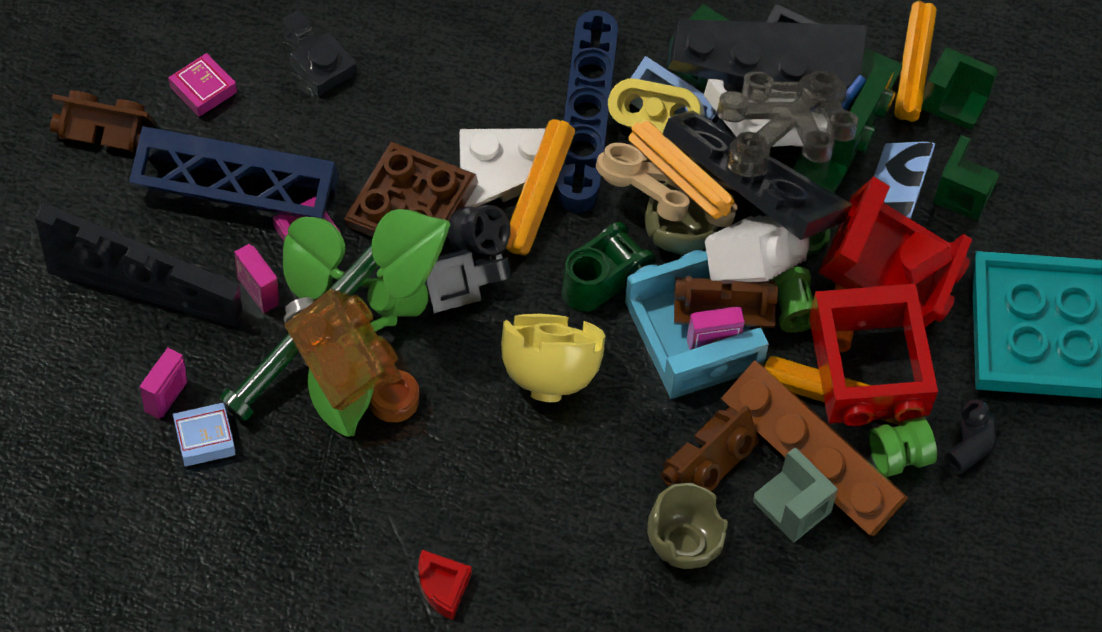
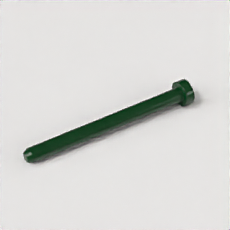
M372 244L235 392L227 388L220 395L219 399L241 420L244 422L248 420L254 413L249 406L379 266L372 256Z

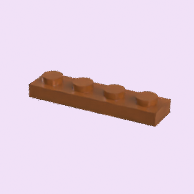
M754 360L721 398L738 412L745 405L748 406L756 431L784 457L793 448H797L838 488L834 503L869 535L875 536L908 499L900 489L761 363Z

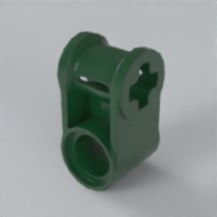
M615 222L604 229L597 237L568 255L561 289L562 298L574 310L581 312L595 310L601 304L627 288V279L630 275L644 266L654 265L656 256L650 250H642L628 235L629 230L624 223ZM580 278H586V279H590V280H592V281H585V280H582V279H580Z

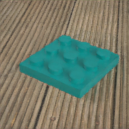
M975 251L972 259L976 389L1102 398V260Z

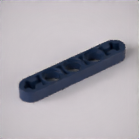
M592 10L582 14L578 18L575 28L564 121L568 122L575 129L571 145L577 141H585L592 144L596 150L591 155L578 156L569 149L556 182L555 195L558 204L566 211L572 213H584L591 210L599 198L601 175L596 169L598 156L604 152L609 112L608 98L612 87L618 25L614 17L600 10ZM592 30L601 31L599 49L595 47L590 48ZM593 64L602 68L605 73L601 77L590 79L584 77L579 72V69L585 65ZM589 102L596 105L600 112L593 117H584L576 113L574 108L580 103ZM575 172L584 173L582 193L579 194L572 192Z

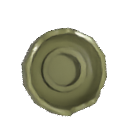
M667 182L663 184V185H665L666 187H668L670 190H677V191H679L678 189H676V188L673 187L672 185L668 184ZM649 197L645 213V226L649 238L653 239L654 244L665 251L680 256L695 250L703 251L706 248L705 240L709 235L716 233L719 226L709 223L705 218V211L692 199L689 198L690 203L685 218L681 221H670L657 213L658 201Z
M690 482L672 484L658 495L648 517L647 534L651 545L663 561H667L674 567L692 569L707 566L720 555L726 537L725 531L727 530L728 521L722 519L716 509L717 497L713 492Z

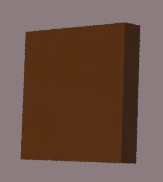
M390 142L344 220L347 228L372 238L380 220L387 213L397 209L412 210L430 217L449 221L455 211L465 207L478 184V179L475 173Z

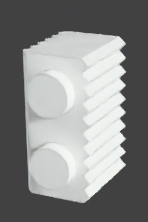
M759 215L755 218L749 216L709 235L705 240L711 281H722V284L769 281V279L777 277L781 272H785L802 263V261H806L809 250V237L803 240L798 239L768 215L764 217Z

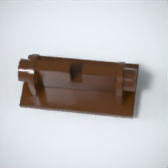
M70 91L68 97L55 94L52 96V99L62 108L61 114H53L50 123V131L58 133L59 139L94 145L97 127L104 128L101 141L103 147L136 153L142 126L156 127L157 124L151 115L144 111L145 106L137 102L118 99L115 106L97 103V96L81 91Z
M686 276V278L675 277L674 324L689 325L692 313L741 307L745 322L744 327L775 328V304H777L778 286L775 284V281L722 284V281H711V279L691 278V276Z
M745 405L739 412L732 407L727 408L725 411L718 410L714 417L694 435L696 443L703 447L699 449L687 442L670 459L663 463L664 470L660 473V477L668 487L672 484L691 482L710 491L714 490L720 480L742 459L746 458L759 443L749 407Z

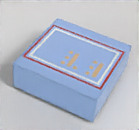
M224 403L173 414L185 467L236 455Z

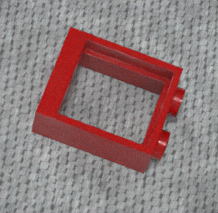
M916 284L815 291L809 320L828 423L844 422L848 426H861L879 419L895 418L897 421L904 422L910 418L930 415L938 388ZM904 327L915 382L846 388L836 332Z

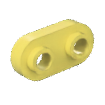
M630 78L619 82L614 86L608 98V108L611 116L618 123L630 129L635 123L641 124L644 121H649L663 133L668 118L674 116L675 111L680 107H687L688 111L693 110L704 116L702 102L691 91L681 87ZM635 98H641L643 101L641 110L637 113H631L629 110L631 101Z

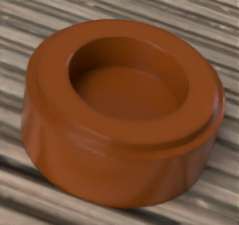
M389 369L375 376L372 398L369 403L372 413L386 422H401L410 418L416 412L419 405V386L417 381L409 373L398 369Z

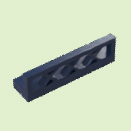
M142 126L129 183L134 187L300 218L317 217L324 219L330 192H336L339 172L333 161ZM148 158L178 165L177 169L163 178L144 175ZM198 167L224 172L226 177L210 187L197 185L189 172ZM184 175L190 184L177 182L176 180ZM247 176L272 181L274 186L259 196L245 194L237 180ZM232 184L237 193L223 189ZM291 185L317 189L314 207L293 203L285 189ZM280 193L285 201L274 200L271 198Z

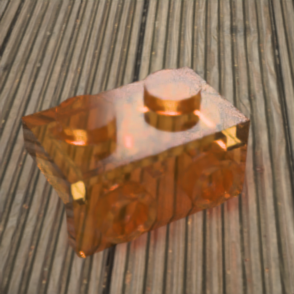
M331 288L284 324L332 408L342 411L381 381L395 384L402 379V376L394 364L398 361L394 349L382 336H377L369 323L373 319V315L365 302L357 295L350 296Z

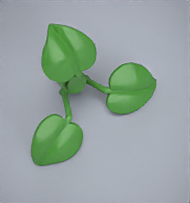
M397 209L387 213L378 223L372 239V256L381 268L377 271L378 278H367L361 286L369 287L368 302L372 309L382 315V318L343 336L339 340L338 348L333 346L320 347L315 352L309 367L308 389L313 405L321 418L338 433L344 436H355L357 424L368 408L375 384L374 367L369 356L360 347L350 345L385 326H395L397 324V316L415 317L425 310L428 302V291L425 282L443 248L450 227L449 221L430 217L412 210ZM302 217L295 220L287 230L288 235L285 237L283 248V270L286 282L296 296L299 298L310 297L313 300H318L331 288L332 279L338 280L345 273L337 268L345 254V242L338 229L329 221L317 217Z

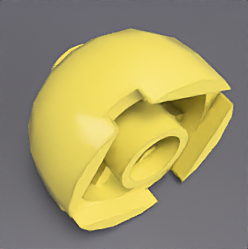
M521 314L514 316V325L508 320L504 322L501 341L502 359L508 375L516 384L531 391L532 398L543 402H558L561 400L562 395L576 393L586 387L599 371L605 344V334L602 329L585 321L583 322V330L568 327L569 317L560 315Z

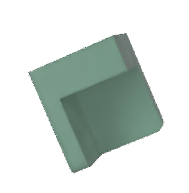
M793 448L786 454L782 472L755 492L753 502L795 542L831 513L838 488L797 448Z

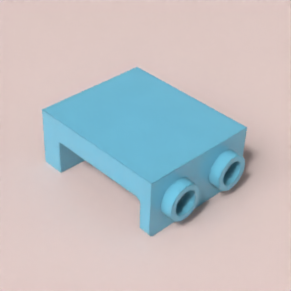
M702 250L689 252L679 260L660 266H644L627 279L626 306L670 399L738 378L754 360L764 366L769 343L761 327L751 330L750 327H744L741 334L689 350L687 344L689 325L674 324L675 277L686 278V276H691V278L711 279L707 253Z

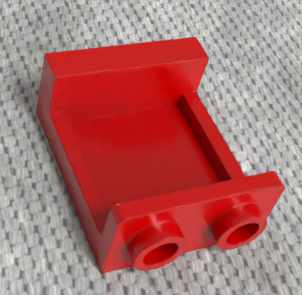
M873 176L851 196L849 201L852 204L846 221L839 224L818 273L845 289L913 284L905 276L900 260V250L912 234L920 231L948 245L953 259L950 263L916 284L924 326H928L934 320L941 322L949 313L955 297L950 295L952 288L962 278L970 264V258L966 254L972 239L962 234L954 242H947L883 203L890 186Z

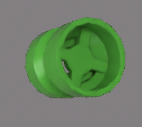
M924 417L907 419L900 426L896 427L885 424L869 430L868 442L873 462L885 477L902 473L904 467L908 465L920 468L936 462V442L930 425Z

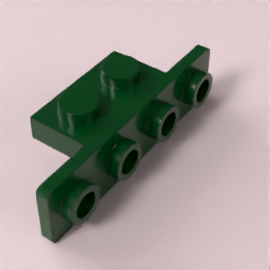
M864 47L861 76L867 81L849 114H844L845 121L838 132L836 140H829V143L805 145L793 170L835 194L857 152L860 151L865 154L876 132L877 127L873 126L876 117L884 119L895 96V92L891 90L901 73L902 64Z

